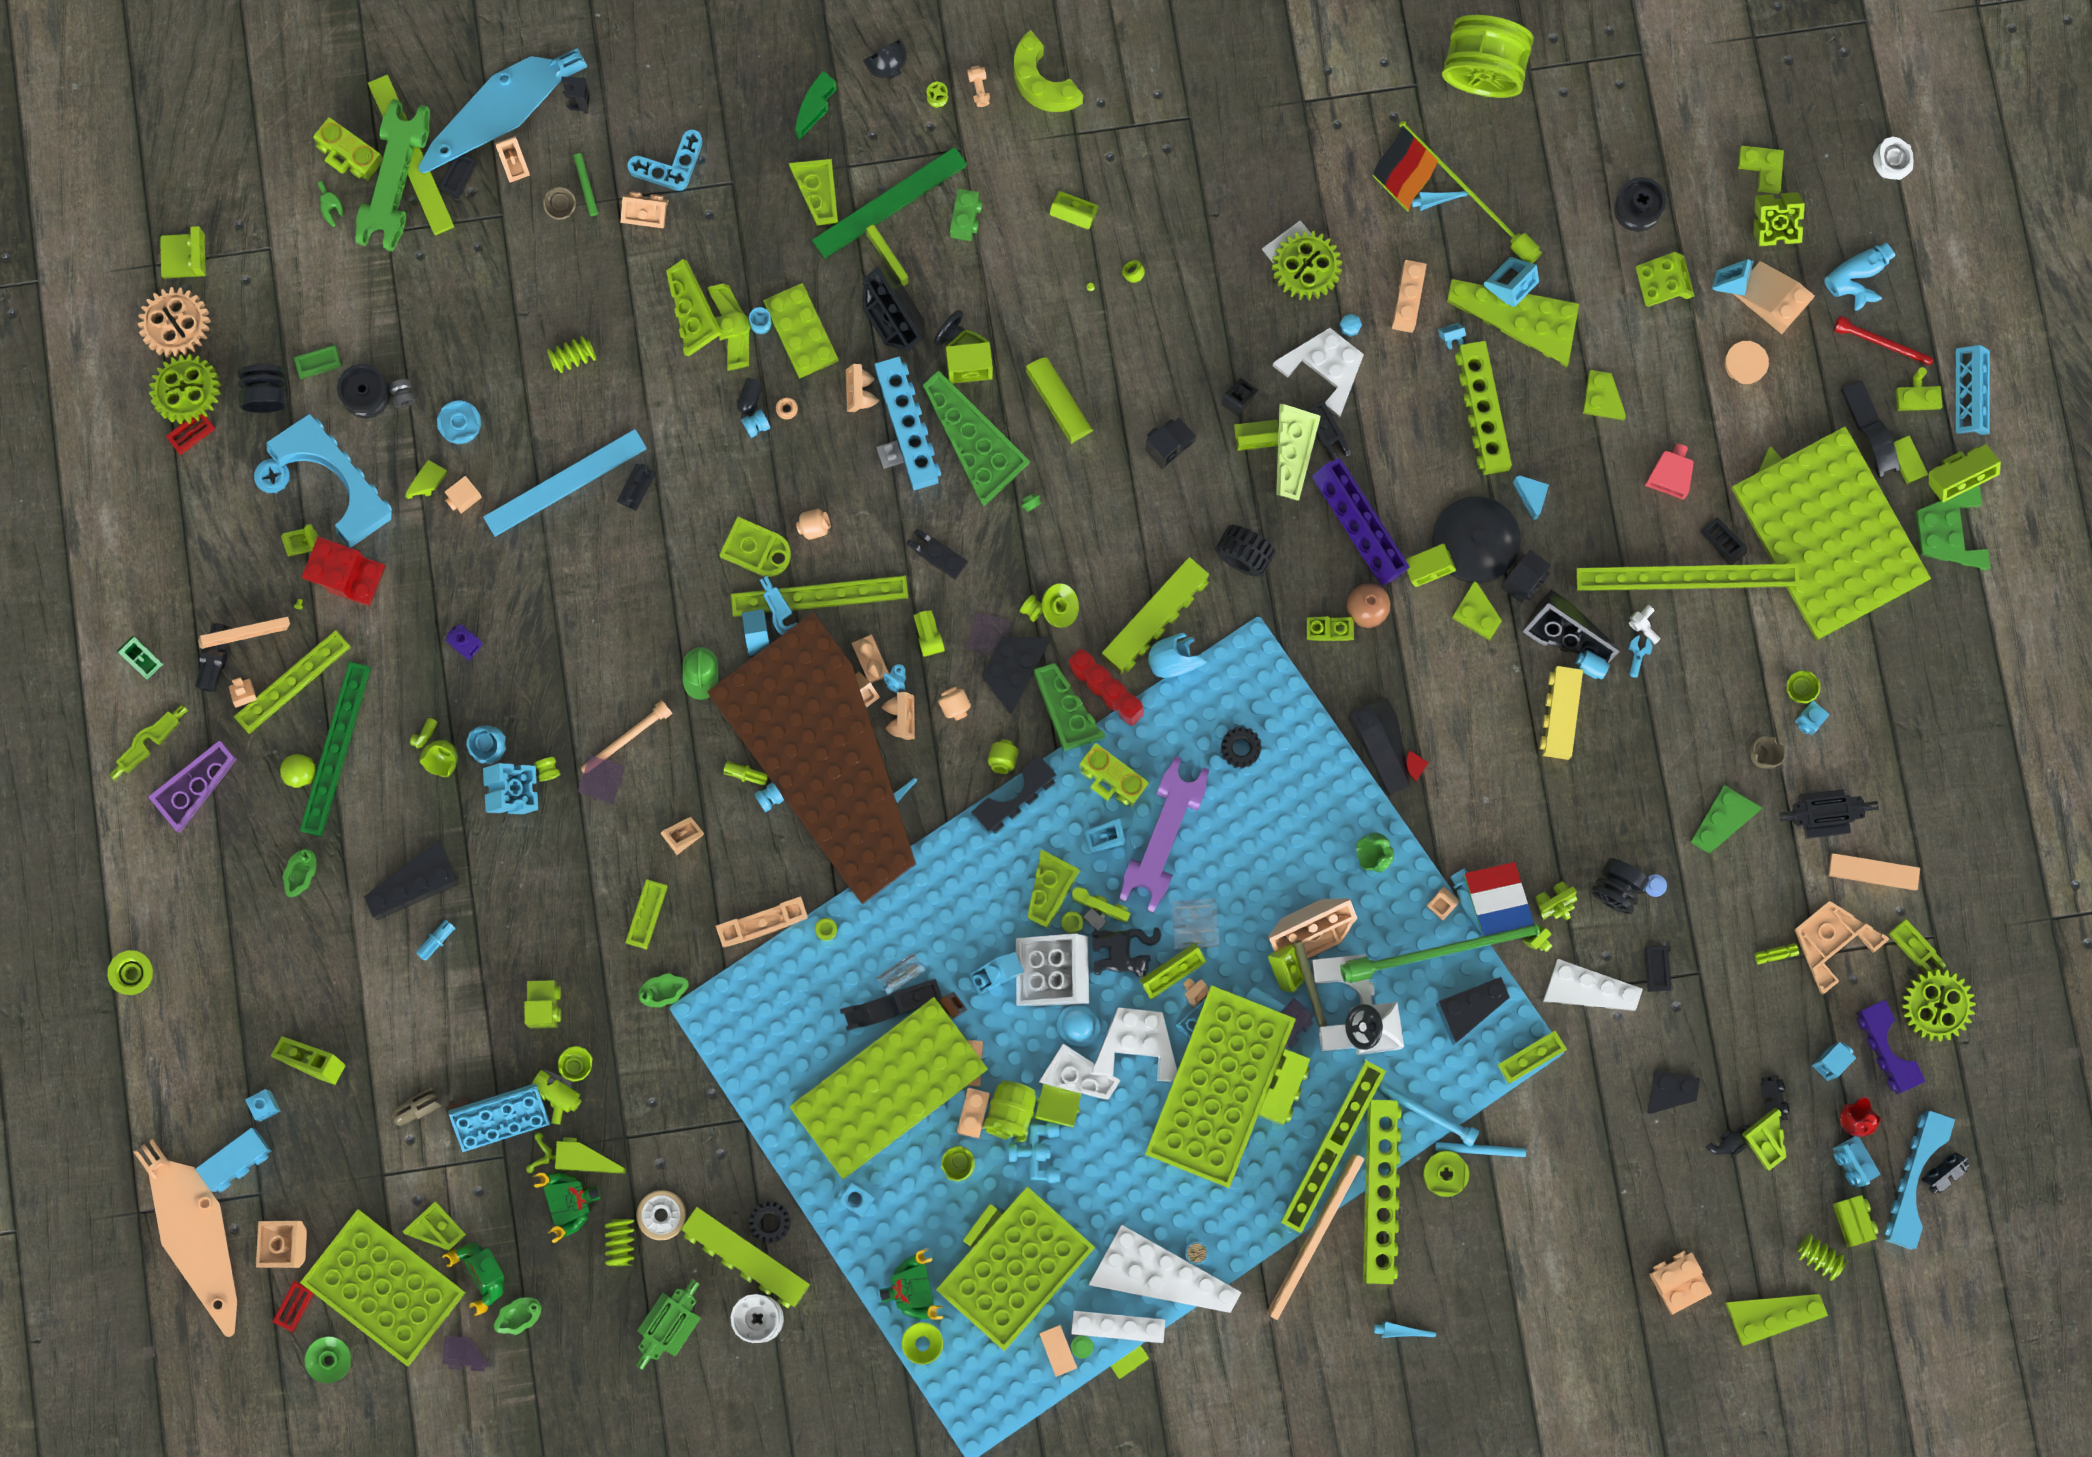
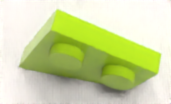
M1589 371L1583 414L1625 420L1626 414L1612 373Z
M1777 1108L1771 1110L1742 1133L1753 1152L1768 1171L1786 1158V1149L1783 1145L1784 1134L1783 1129L1780 1128L1779 1120L1781 1112Z

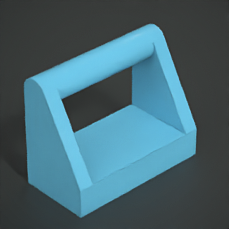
M1509 257L1484 282V286L1507 305L1515 307L1539 283L1537 265ZM1510 268L1519 273L1508 285L1498 282Z

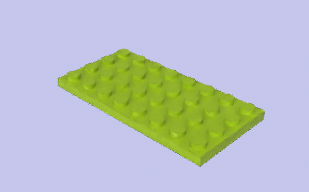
M1211 985L1145 1155L1230 1188L1296 1018Z
M933 997L789 1107L844 1180L989 1069L936 998Z

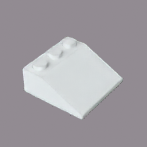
M1063 934L1016 938V954L1025 971L1016 977L1017 1006L1089 1004L1088 936Z

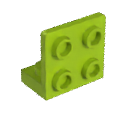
M199 226L190 227L191 234L165 235L160 237L162 278L206 276L205 234Z
M1673 252L1636 266L1646 306L1650 307L1678 296L1685 299L1694 297L1683 255Z

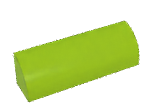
M1044 357L1026 366V373L1069 442L1072 444L1091 433L1093 429L1049 359Z

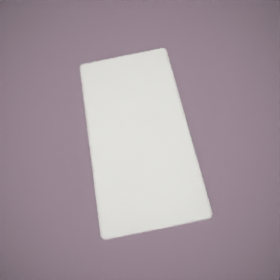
M1299 221L1263 247L1262 250L1271 262L1274 263L1272 261L1273 256H1278L1275 254V249H1281L1279 246L1281 241L1287 243V236L1294 239L1295 232L1300 237L1303 235L1304 230H1306L1307 236H1310L1311 233Z

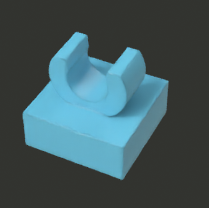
M1455 323L1438 329L1440 338L1445 341L1449 349H1452L1451 343L1454 339H1457L1459 345H1463L1464 341L1461 337L1466 336V332L1461 324Z

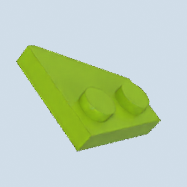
M1475 581L1452 617L1489 641L1502 622L1488 598Z
M436 1201L402 1231L408 1236L449 1251L467 1235Z

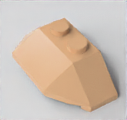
M1349 898L1320 899L1281 918L1268 938L1274 952L1290 944L1294 946V942L1302 940L1308 959L1340 944L1349 932L1352 923L1356 921L1357 916Z

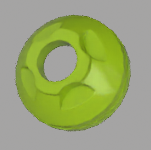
M925 1322L916 1323L905 1331L901 1343L902 1350L911 1362L920 1365L929 1364L940 1356L943 1349V1337L934 1325ZM919 1337L928 1338L930 1346L927 1350L920 1351L916 1347V1340Z

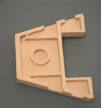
M1831 901L1824 904L1794 929L1822 995L1839 982L1824 963L1858 935L1872 953L1889 940L1887 936L1875 931L1873 927L1859 921L1852 914Z

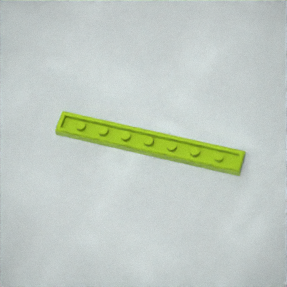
M388 75L368 82L382 117L387 112L393 99L399 100ZM402 111V121H408L404 111ZM414 147L408 176L434 235H438L454 228V224L431 172L421 173L419 171V165L424 156L420 147Z
M906 575L779 589L792 611L908 599ZM766 591L731 594L733 617L742 616L743 612L764 609V613H773L763 596Z

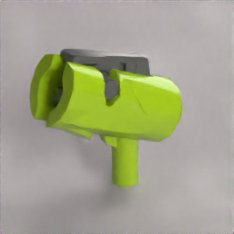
M541 1070L532 1082V1084L536 1083L541 1098L544 1101L545 1099L550 1101V1105L554 1108L552 1124L560 1125L563 1110L567 1113L571 1110L575 1111L582 1101L579 1099L580 1093L572 1089L571 1081L548 1070Z

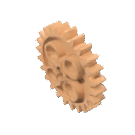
M170 287V291L167 294L162 289V296L159 297L154 293L155 300L147 299L146 301L149 306L141 307L145 314L138 315L143 320V322L138 323V326L143 329L139 334L145 337L143 341L145 344H149V348L152 351L156 349L158 355L164 352L165 356L169 358L173 352L174 356L178 358L179 352H182L187 356L188 349L195 352V344L202 346L199 341L200 338L207 339L203 332L210 331V328L205 325L211 322L209 317H205L209 314V311L203 309L206 305L203 301L199 302L200 298L197 295L192 297L190 290L184 294L183 289L179 288L176 293ZM181 304L182 308L179 311L174 312L173 308L176 305ZM166 307L184 332L185 338L180 336L163 311V308ZM157 317H164L161 323L155 324ZM188 322H194L193 327L185 329V325ZM176 334L173 340L166 341L168 335Z

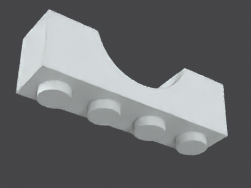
M1073 1311L1071 1334L1163 1343L1165 1320Z

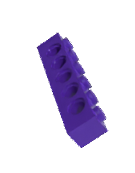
M1341 458L1333 460L1320 468L1312 478L1380 585L1383 586L1396 580L1410 566Z

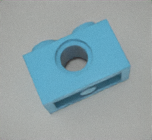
M1838 1042L1829 1046L1811 1066L1829 1081L1839 1077L1856 1057L1852 1054L1854 1051L1847 1044Z

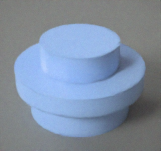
M1657 874L1649 876L1650 882L1645 889L1647 894L1653 897L1664 894L1667 889L1666 880Z

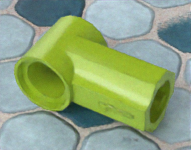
M932 610L922 611L914 615L923 657L944 652V645L940 632L938 633Z

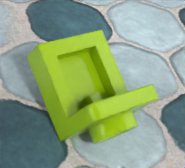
M307 524L304 529L283 533L281 536L288 556L311 552L317 537H319L312 524Z

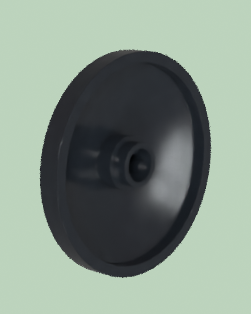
M1473 496L1455 501L1442 512L1435 524L1432 542L1433 548L1445 544L1456 568L1455 572L1450 573L1451 576L1468 583H1474V581L1477 583H1487L1504 575L1514 564L1521 546V535L1514 516L1505 506L1490 498Z

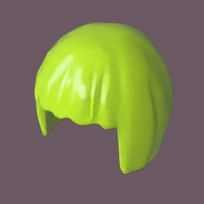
M437 740L423 749L419 760L420 764L431 774L449 777L456 768L458 755L455 747L449 741Z

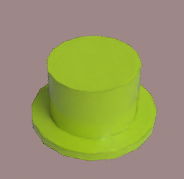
M127 950L119 953L112 959L108 966L107 976L110 985L115 991L123 995H135L141 993L149 986L153 978V967L146 955L138 951Z

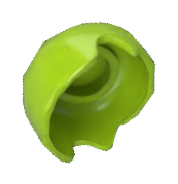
M1807 670L1796 671L1791 674L1786 682V691L1789 697L1797 703H1809L1815 700L1820 693V680Z
M293 754L286 757L280 766V777L285 784L293 788H300L311 784L317 772L313 759L302 754Z
M580 1046L568 1047L558 1059L559 1073L563 1078L572 1082L583 1080L592 1069L591 1054L586 1048Z
M954 1146L943 1154L941 1168L949 1180L957 1182L965 1180L974 1172L975 1158L967 1147Z

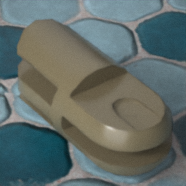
M429 1087L407 1099L408 1102L395 1108L391 1113L394 1123L401 1126L416 1118L420 1119L442 1107L441 1103L437 1101L436 1094H433V1088Z

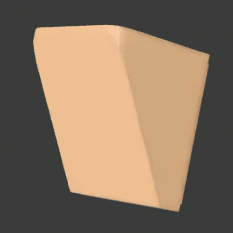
M1443 887L1427 904V907L1441 920H1444L1459 904L1460 900L1447 888Z

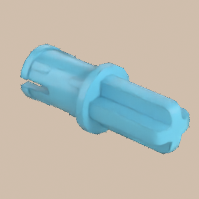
M444 919L432 934L429 933V938L417 950V955L421 959L427 960L439 946H443V941L456 928Z

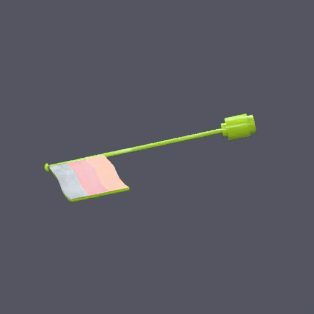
M1401 121L1399 124L1401 130L1395 142L1379 160L1373 177L1409 212L1413 199L1428 182L1438 163L1512 237L1510 249L1522 261L1534 263L1542 254L1539 250L1540 247L1526 233L1515 235L1406 125L1407 122Z

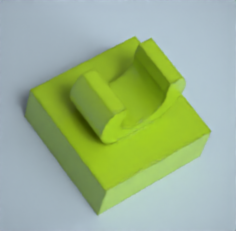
M1539 926L1540 933L1538 936L1531 935L1522 940L1527 947L1535 950L1539 948L1541 951L1547 952L1552 947L1550 942L1546 940L1551 933L1542 926Z

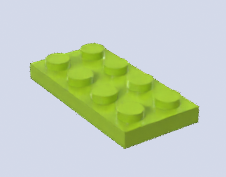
M803 283L763 300L799 379L839 361Z

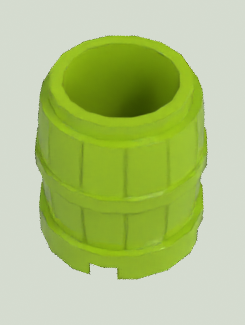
M1001 1081L995 1089L993 1098L990 1100L988 1117L984 1120L982 1128L986 1129L987 1133L1008 1140L1009 1137H1016L1015 1142L1026 1141L1028 1135L1027 1128L1034 1115L1035 1091L1020 1083Z

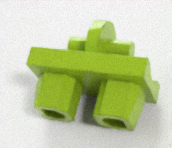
M1562 881L1553 887V891L1557 896L1550 899L1546 892L1536 896V903L1542 920L1552 915L1555 919L1562 916L1566 921L1571 918L1569 911L1575 909L1572 903L1577 901V891L1573 886L1569 888Z

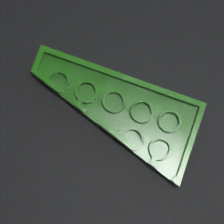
M938 370L923 384V388L982 507H985L1030 464V461Z

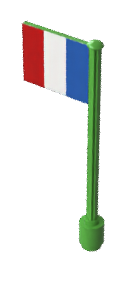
M1512 862L1464 873L1482 937L1377 961L1369 960L1367 956L1345 961V964L1340 965L1343 981H1349L1350 983L1372 979L1373 973L1378 970L1531 935L1538 936L1540 928L1538 924L1533 922L1516 863Z

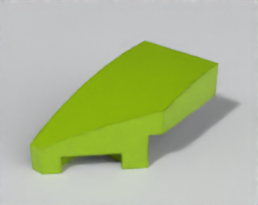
M428 460L410 485L405 497L410 499L414 495L421 494L431 496V492L446 477L447 470Z

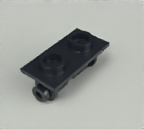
M636 463L617 502L637 511L656 472L650 470L645 464L641 463L639 465Z
M1773 1075L1772 1081L1770 1077L1761 1078L1762 1083L1760 1085L1763 1098L1772 1097V1102L1764 1103L1766 1114L1777 1108L1781 1112V1120H1788L1787 1115H1790L1788 1102H1784L1783 1092H1785L1783 1079H1780L1779 1075Z
M1955 1152L1947 1156L1939 1166L1928 1171L1927 1175L1921 1180L1930 1185L1929 1189L1934 1195L1936 1193L1940 1194L1951 1185L1948 1179L1949 1176L1956 1181L1968 1172L1967 1169L1970 1167L1966 1162L1968 1159Z

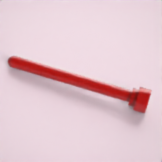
M1842 315L1839 316L1833 331L1839 334L1851 333L1927 365H1932L1934 362L1931 356L1852 325L1849 318Z

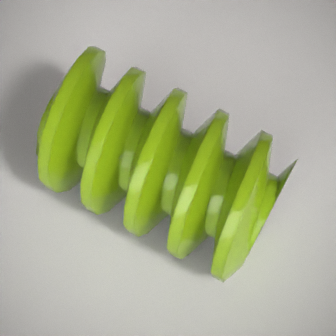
M580 336L579 344L572 339L571 347L564 342L563 350L556 345L555 353L548 348L547 353L554 371L557 368L560 373H563L564 365L571 370L572 362L579 367L580 359L587 364L588 356L595 361L596 355L589 337L586 341L583 336Z
M612 1219V1222L605 1225V1228L612 1230L605 1234V1237L612 1239L605 1243L606 1247L612 1248V1250L605 1252V1255L612 1257V1259L607 1260L605 1264L608 1266H633L628 1264V1261L633 1260L634 1256L629 1255L628 1252L634 1250V1247L629 1246L628 1243L634 1241V1238L628 1236V1234L634 1232V1229L628 1227V1224L633 1223L634 1220Z
M1808 1233L1796 1250V1253H1800L1798 1260L1801 1261L1807 1257V1266L1814 1262V1270L1817 1271L1822 1267V1276L1831 1273L1829 1280L1833 1281L1842 1272L1848 1259L1843 1261L1844 1255H1836V1250L1833 1248L1828 1251V1244L1826 1243L1820 1246L1821 1241L1819 1238L1812 1241L1813 1234Z

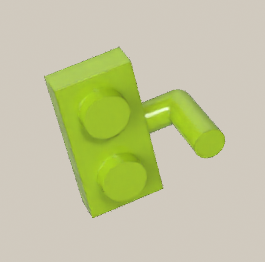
M1924 367L1919 368L1913 375V387H1902L1895 390L1897 411L1936 410L1942 408L1941 386L1922 387V378L1927 374V370Z

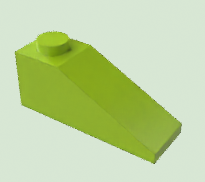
M281 1036L271 1054L273 1058L334 1085L346 1066L329 1052Z
M563 1138V1142L557 1141L556 1170L626 1173L625 1168L577 1142V1138Z

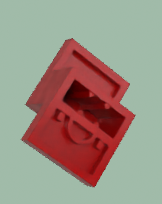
M317 537L302 578L324 586L329 593L370 607L386 566L363 557L358 550Z

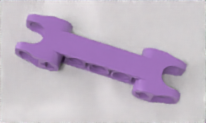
M1176 756L1169 769L1164 773L1156 794L1166 798L1147 850L1142 862L1134 859L1130 860L1123 878V887L1119 899L1126 902L1134 888L1144 887L1151 895V901L1148 906V912L1154 913L1159 902L1165 896L1173 876L1163 871L1186 809L1189 807L1198 811L1206 791V782L1210 770L1203 767L1197 780L1190 783L1181 780L1178 774L1182 758Z

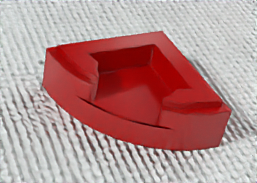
M1409 751L1406 758V766L1410 777L1416 782L1429 762Z

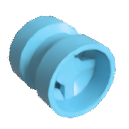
M758 307L750 312L749 321L751 329L757 334L767 333L772 326L769 311Z
M761 409L756 411L754 415L741 419L750 438L757 436V433L770 429V425Z
M773 782L768 784L763 791L759 790L754 793L765 812L769 811L772 805L780 804L784 801Z

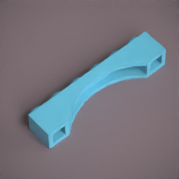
M1926 1111L1923 1115L1920 1114L1916 1127L1919 1128L1917 1136H1913L1910 1143V1148L1912 1149L1911 1156L1907 1157L1903 1167L1906 1170L1904 1179L1901 1178L1897 1186L1899 1195L1891 1206L1890 1212L1893 1215L1891 1221L1887 1222L1884 1229L1885 1241L1910 1250L1917 1248L1923 1228L1916 1205L1918 1178L1929 1157L1940 1146L1949 1141L1955 1119L1932 1111Z

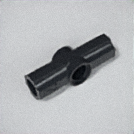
M212 623L209 634L232 628L224 624ZM228 643L202 648L200 654L201 667L195 685L196 688L208 692L216 691L221 669H224L227 662L228 652L226 649Z

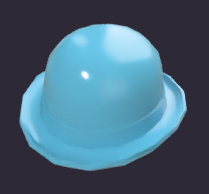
M1071 1005L1064 1008L1058 1015L1056 1022L1057 1032L1060 1037L1068 1044L1076 1047H1086L1093 1044L1101 1031L1100 1020L1096 1013L1082 1005Z

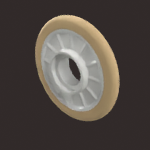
M667 1190L653 1191L647 1194L638 1205L636 1212L638 1226L651 1239H670L676 1236L685 1224V1205L673 1192ZM661 1208L665 1209L668 1213L667 1219L663 1222H659L655 1218V1212Z

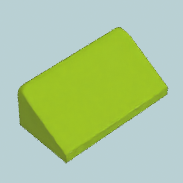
M1058 191L1052 203L1050 215L1082 228L1090 229L1099 206Z
M1292 944L1287 945L1268 955L1280 989L1294 993L1305 981L1294 946Z

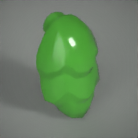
M302 849L295 853L288 861L282 876L285 893L288 897H297L304 890L308 889L313 876L316 874L317 859L311 850Z
M670 973L653 977L640 988L638 993L639 999L644 1005L656 1008L663 1007L666 1004H673L679 1000L680 996L688 988V981L685 978L677 977Z
M525 1297L514 1300L511 1304L504 1306L500 1309L499 1317L495 1321V1331L502 1334L511 1333L517 1335L526 1328L531 1327L541 1314L542 1307L537 1299Z

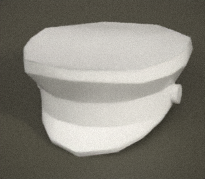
M1897 137L1884 139L1872 157L1876 171L1883 178L1900 180L1913 170L1911 145Z

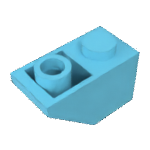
M1016 952L997 957L969 974L979 995L1010 981L1025 971Z

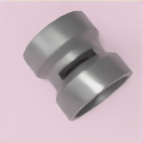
M401 379L389 384V390L394 396L393 403L396 408L406 407L415 403L414 394L410 391L411 383L409 379Z

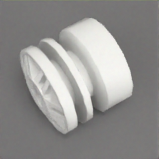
M761 1294L743 1297L735 1304L731 1313V1326L735 1334L742 1340L751 1343H763L772 1340L781 1331L784 1322L783 1310L779 1303L772 1297ZM756 1314H763L762 1324L754 1322L757 1319Z

